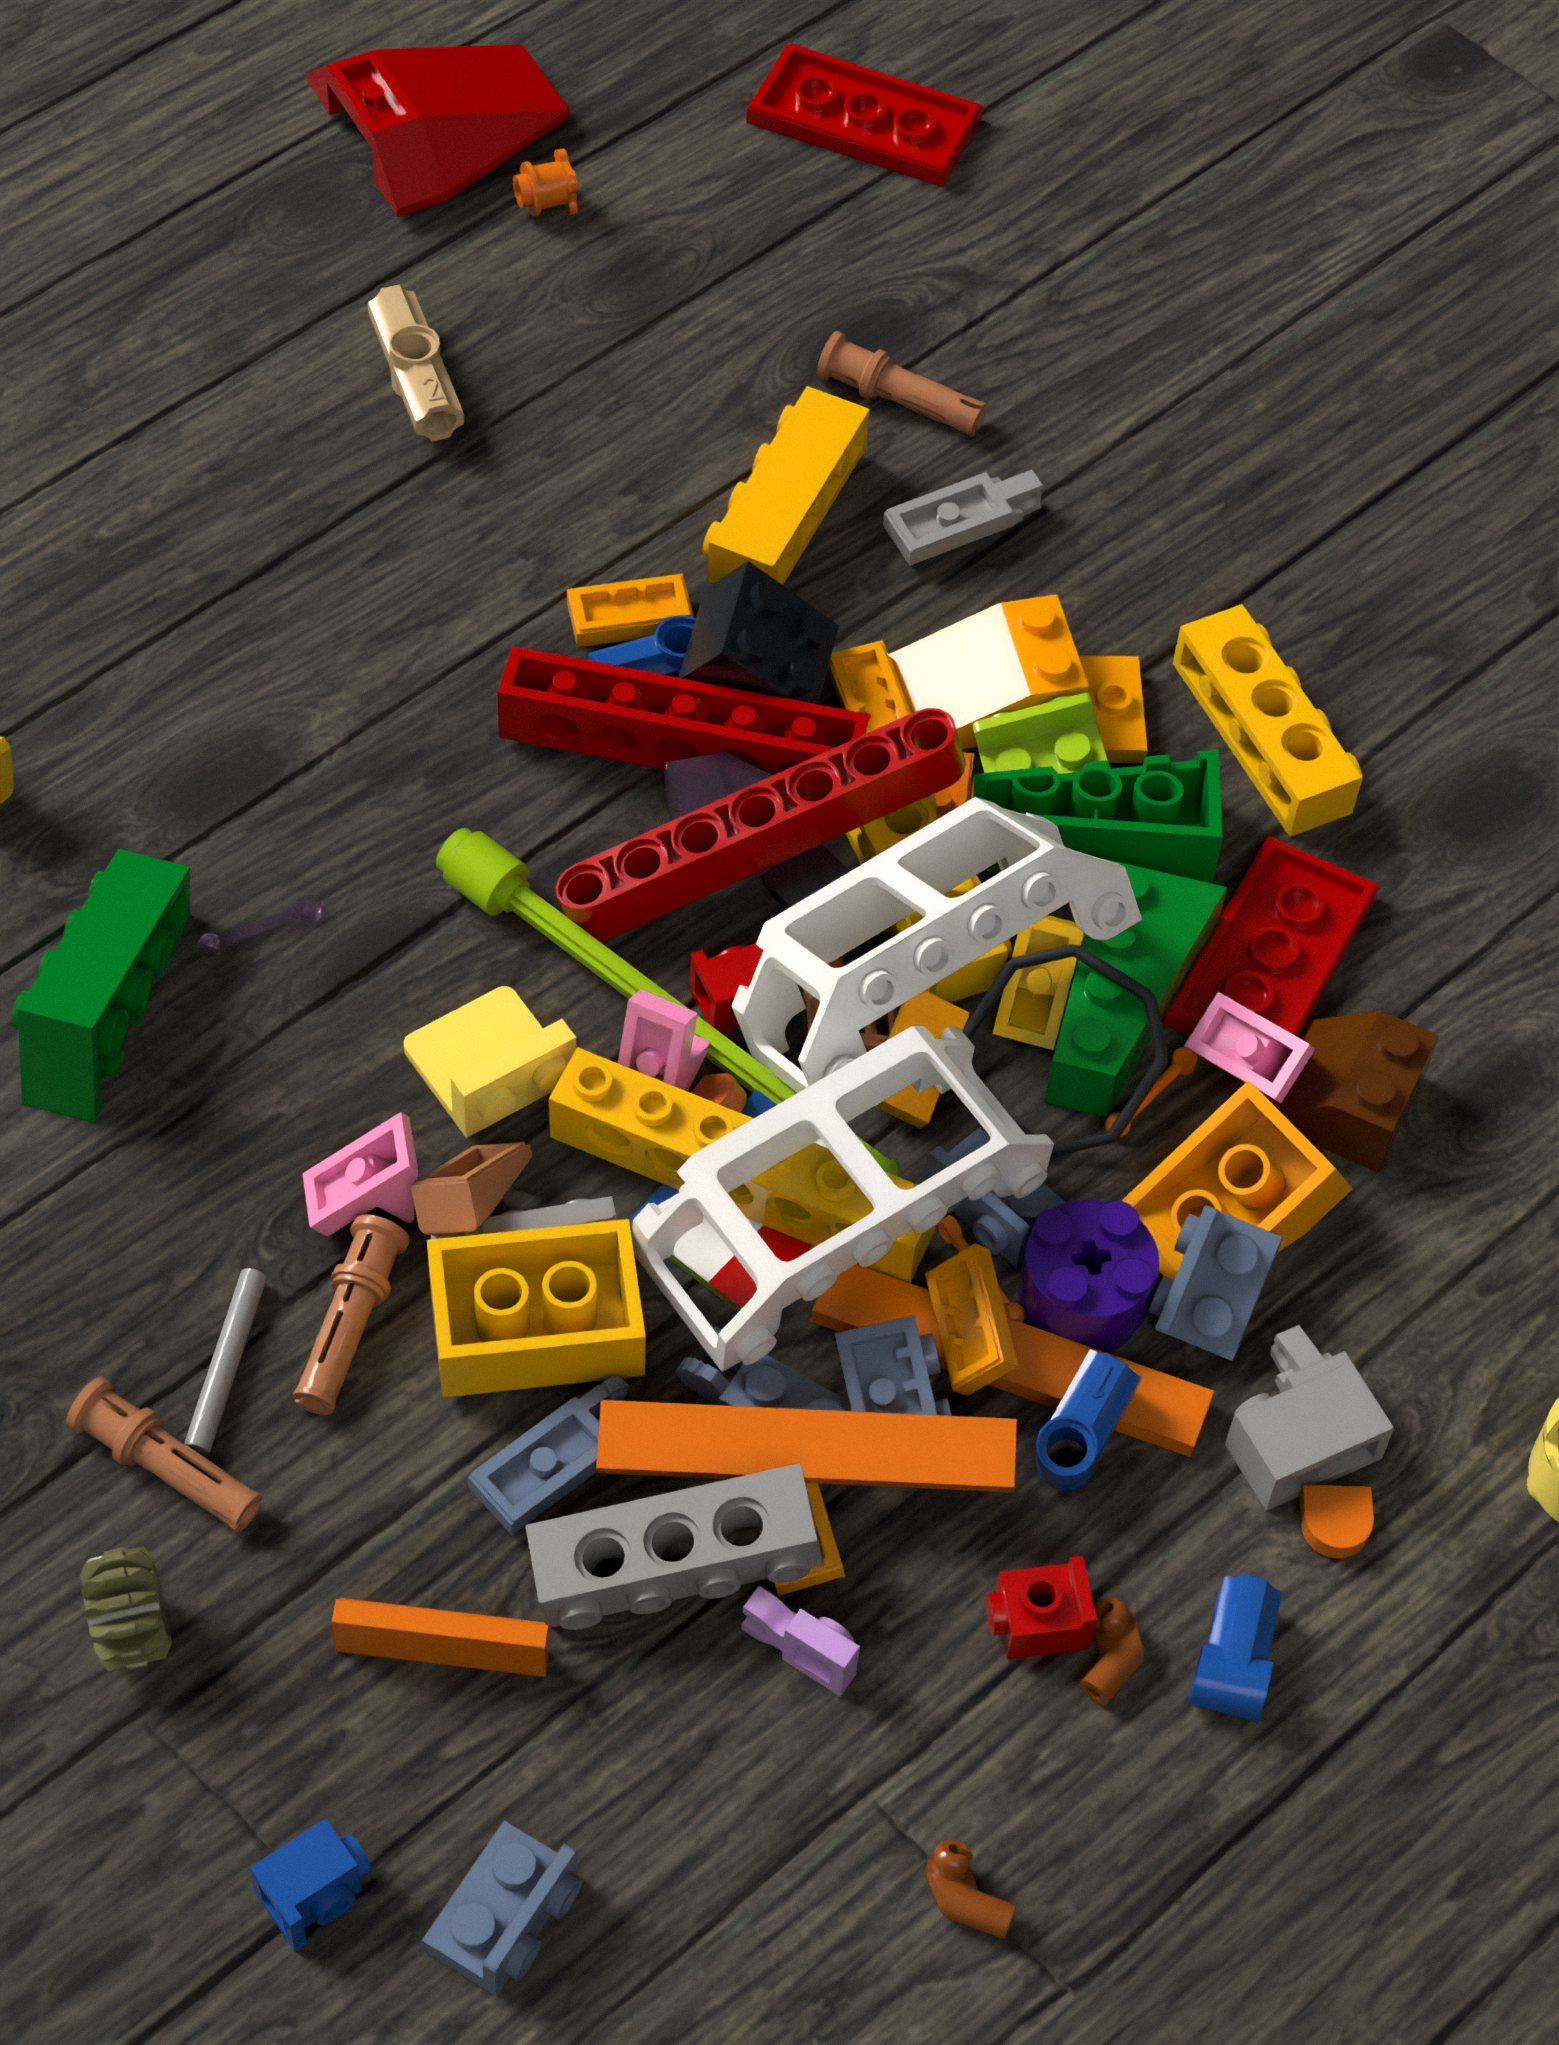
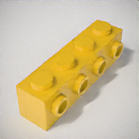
M809 386L805 388L795 406L788 404L784 408L778 421L775 438L771 444L763 443L760 446L753 462L752 474L746 483L741 481L737 483L730 496L726 516L721 523L714 521L707 531L702 548L703 554L708 555L707 581L716 583L749 561L783 585L866 450L870 409Z

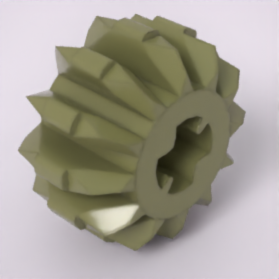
M126 1547L105 1551L101 1556L88 1559L80 1574L83 1586L81 1592L84 1599L89 1633L100 1664L109 1672L121 1669L131 1671L148 1667L151 1662L165 1659L172 1644L171 1626L168 1619L162 1583L153 1555L145 1547L127 1550Z

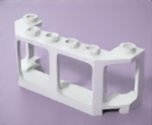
M974 797L766 921L756 942V945L764 951L750 986L739 985L731 1006L751 1056L771 1070L774 1075L796 1093H799L867 1053L859 1033L860 1029L1068 902L1078 928L1083 933L1097 940L1110 939L1141 921L1142 918L1125 867L1115 862L1064 847L1057 825L1044 817L1027 812L1024 815L1001 808L993 802ZM998 862L1001 872L957 898H948L943 895ZM917 911L924 916L921 921L841 968H833L828 965L913 912ZM797 984L820 1001L818 1011L798 1058L802 1070L782 1055L790 1050L785 1038L788 1022L796 1014L806 1009Z
M925 1026L909 1027L691 1155L677 1171L678 1175L685 1182L680 1187L679 1193L659 1205L648 1203L633 1219L632 1244L634 1255L721 1372L726 1371L740 1361L744 1365L752 1364L772 1350L777 1342L774 1334L780 1326L783 1308L801 1297L804 1301H811L821 1296L835 1283L837 1275L857 1263L861 1267L875 1263L890 1250L893 1241L911 1230H914L915 1233H923L929 1230L946 1215L949 1207L967 1196L970 1200H977L993 1190L998 1197L1003 1198L1013 1194L1019 1199L1035 1191L1045 1181L1054 1143L1046 1134L1025 1135L975 1073L972 1066L975 1046L960 1028L947 1027L940 1034L942 1038L935 1039ZM909 1085H912L918 1094L934 1085L941 1094L952 1088L987 1131L990 1141L916 1187L908 1190L900 1189L888 1177L847 1125V1122ZM821 1138L872 1203L874 1210L868 1216L795 1260L789 1262L781 1261L773 1254L728 1193ZM703 1215L747 1271L757 1287V1291L750 1301L718 1335L663 1263L664 1259L674 1254V1247L677 1241L689 1230L703 1223Z

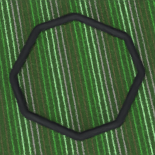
M1072 944L1015 957L1005 963L963 1030V1033L971 1041L1016 970L1069 957H1075L1144 1001L1156 1059L1109 1131L1054 1143L1051 1153L1053 1157L1111 1144L1119 1139L1166 1067L1168 1060L1157 999L1152 991L1083 947ZM972 1057V1066L975 1071L974 1061ZM1016 1122V1124L1025 1133V1135H1036L1026 1127Z

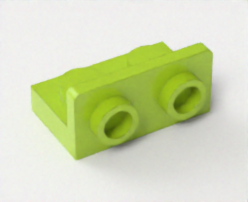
M1089 693L1060 696L1047 703L1013 712H999L990 718L976 721L972 724L984 773L1052 766L1058 774L1078 772L1084 768L1087 762L1107 761Z

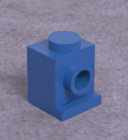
M325 1818L251 1866L250 1871L256 1896L294 1952L307 1944L306 1927L316 1921L319 1925L330 1923L343 1915L353 1905L355 1895L362 1891L360 1879L372 1872V1866L357 1840L350 1833L340 1839Z

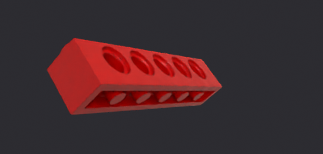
M516 646L511 648L497 692L499 738L746 786L753 785L869 733L870 714Z

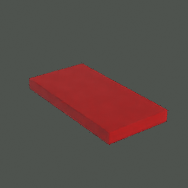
M787 43L749 104L746 123L944 187L982 120L983 105L792 43Z
M1268 836L1165 1012L1163 1025L1190 1037L1214 997L1220 992L1299 1038L1376 900L1380 885Z

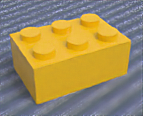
M629 1219L427 1240L429 1278L442 1398L602 1381L615 1375H619L621 1378L645 1376L646 1335Z

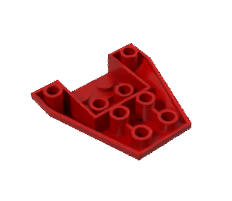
M523 44L375 49L325 65L307 74L308 84L328 114L332 115L346 110L373 152L374 182L397 217L449 200L569 118V108Z

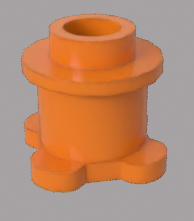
M564 148L554 151V162L534 166L529 161L522 162L520 174L513 176V188L517 203L520 208L527 207L533 217L539 216L542 209L564 205L567 215L577 214L578 180L575 171L572 170L568 161L567 152Z

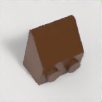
M1380 1010L1310 1020L1301 1039L1316 1048L1282 1103L1269 1101L1311 1144L1379 1173L1424 1080L1439 1035Z

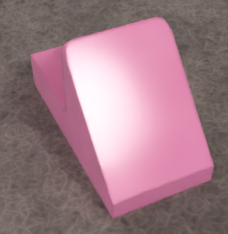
M640 989L628 1000L618 1064L688 1092L709 1047V1041L694 1035L698 1013Z
M1220 992L1216 994L1184 1045L1195 1054L1242 1082L1246 1083L1249 1080L1266 1098L1278 1103H1282L1316 1049L1309 1043Z
M402 1112L398 1113L303 1173L310 1228L328 1237L351 1223L357 1216L364 1215L375 1207H379L407 1223L413 1222L415 1206L410 1186L415 1184L414 1182L418 1178V1166L409 1116Z

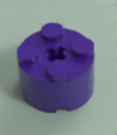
M1076 1200L1061 1204L1053 1209L1044 1210L1037 1216L1026 1242L1018 1283V1303L1024 1309V1320L1028 1325L1106 1353L1122 1347L1131 1339L1132 1334L1139 1328L1148 1313L1159 1270V1254L1155 1240L1147 1227L1139 1220L1136 1209L1123 1201H1111L1108 1203L1099 1200Z

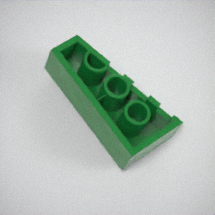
M1219 749L1198 751L1196 760L1171 762L1169 754L1144 757L1142 766L1113 769L1110 768L1107 760L1087 762L1084 768L1078 772L1058 774L1052 766L974 774L971 799L977 797L993 802L1001 808L1024 815L1027 812L1044 817L1057 825L1064 847L1101 859L1113 860L1213 884L1223 838ZM998 862L983 870L986 872H1001Z
M118 849L106 870L96 872L84 905L80 910L74 909L70 913L60 943L55 950L49 949L46 951L41 960L36 981L29 991L23 990L20 992L13 1007L12 1027L18 1029L22 1104L92 1123L96 1122L104 1105L103 1099L99 1097L100 1081L103 1075L116 1078L125 1059L124 1051L121 1049L126 1038L128 1023L140 1026L148 1008L153 977H162L190 916V867Z
M1108 860L1126 868L1142 920L1106 940L1093 939L1085 934L1082 947L1150 989L1157 999L1162 1023L1165 1012L1220 919L1227 887ZM1079 960L1051 1064L1044 1103L1107 1117L1141 1060L1143 1051L1151 1039V1033L1144 1001Z

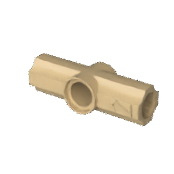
M400 284L381 288L379 294L374 299L368 301V313L391 369L392 388L397 395L402 397L417 435L428 437L431 442L450 438L452 432L464 424V413L440 356L439 336L433 329L428 327L414 291H407Z

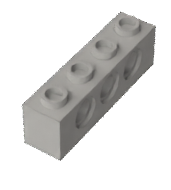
M801 1463L525 1525L538 1601L550 1628L561 1626L569 1630L584 1629L599 1623L602 1620V1616L627 1610L636 1614L655 1613L670 1606L671 1600L698 1594L703 1598H721L737 1592L742 1584L769 1579L775 1583L792 1582L805 1577L811 1568L824 1566ZM754 1527L762 1531L760 1537L752 1544L736 1546L729 1543L730 1537L741 1528ZM684 1542L693 1546L691 1552L682 1560L668 1562L660 1559L662 1552L674 1543ZM619 1558L624 1561L620 1570L612 1576L601 1578L591 1575L595 1566L604 1559Z

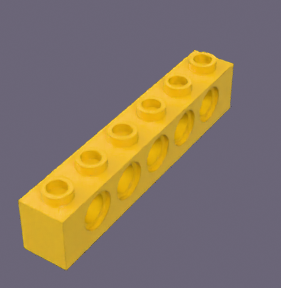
M579 1047L573 1053L548 1099L551 1138L677 1190L685 1184L677 1171L691 1155L754 1119ZM811 1143L728 1193L746 1218L814 1246L820 1245L868 1216L874 1210L872 1203L828 1148L816 1143ZM885 1172L900 1189L908 1190L917 1186L915 1183ZM936 1225L923 1233H915L914 1230H911L893 1241L892 1247L882 1258L866 1267L911 1283L935 1233Z

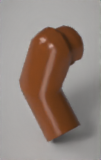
M1117 1597L1104 1598L1094 1606L1097 1617L1094 1636L1100 1659L1080 1681V1687L1087 1697L1101 1706H1107L1141 1666L1145 1658V1648L1138 1620L1126 1603Z

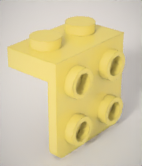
M501 986L408 1034L404 1039L405 1055L466 1138L552 1093L576 1050V1036L563 1019L542 1028L517 993L507 986Z

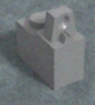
M1300 1325L1277 1334L1274 1338L1275 1343L1271 1347L1270 1355L1280 1371V1374L1276 1375L1277 1379H1275L1280 1394L1271 1397L1268 1393H1261L1242 1403L1234 1413L1225 1446L1266 1511L1298 1497L1303 1485H1325L1381 1460L1394 1430L1390 1420L1346 1352L1343 1351L1334 1356L1329 1352L1321 1355Z

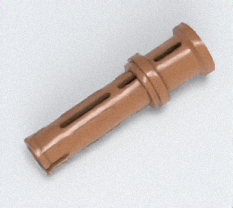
M835 331L830 336L817 365L816 376L819 379L827 381L829 378H834L859 389V395L865 399H876L880 396L937 422L951 426L970 437L976 434V430L979 429L986 413L987 403L970 396H965L947 386L903 369L893 363V359L889 356L888 352L879 349L874 353L846 341V335L840 331Z
M375 1215L357 1216L350 1228L351 1235L354 1238L345 1261L342 1264H338L332 1272L331 1282L335 1294L320 1332L316 1337L302 1377L292 1395V1398L295 1399L294 1402L309 1412L320 1415H329L334 1412L335 1402L352 1359L356 1354L373 1307L379 1306L384 1302L390 1293L391 1286L387 1281L397 1255L403 1254L406 1251L410 1239L402 1227L386 1218Z
M102 1376L92 1380L79 1393L67 1414V1428L77 1434L87 1432L112 1449V1459L118 1463L129 1466L139 1464L146 1470H149L179 1493L219 1518L234 1532L242 1531L253 1520L262 1504L261 1499L263 1495L239 1482L210 1460L162 1429L163 1423L159 1419L158 1413L148 1407L141 1410L113 1392V1383Z

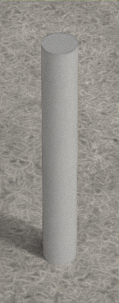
M245 1268L241 1270L184 1442L185 1445L203 1457H208L267 1280L266 1275L256 1269Z

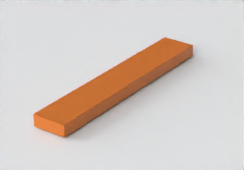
M856 1264L837 1275L835 1283L817 1298L812 1309L811 1322L838 1332L915 1315L919 1336L929 1333L933 1334L940 1368L948 1371L928 1289ZM1007 1318L1019 1367L988 1385L1057 1409L1089 1350L1091 1349L1099 1353L1106 1352ZM1109 1354L1127 1364L1130 1369L1142 1377V1381L1118 1422L1115 1431L1191 1458L1214 1390Z
M601 1400L596 1469L598 1473L731 1479L801 1463L806 1483L1014 1493L1017 1419Z

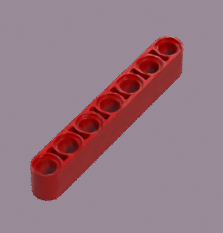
M925 708L915 711L576 863L566 869L558 878L555 889L559 903L567 918L599 942H603L948 788L961 778L966 767L955 721L948 712L939 708Z

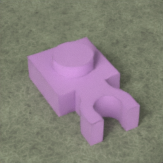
M758 1586L743 1607V1613L747 1617L742 1623L741 1630L755 1639L781 1650L782 1660L841 1697L856 1676L860 1646L854 1643L851 1634L836 1621L827 1617L816 1619L802 1609L796 1614L773 1594Z

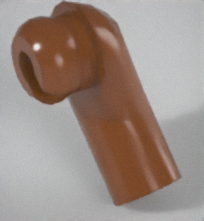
M948 1839L938 1843L933 1855L927 1860L926 1879L940 1912L951 1921L1005 1940L1016 1905L979 1891L970 1868L973 1855L968 1846L963 1842Z

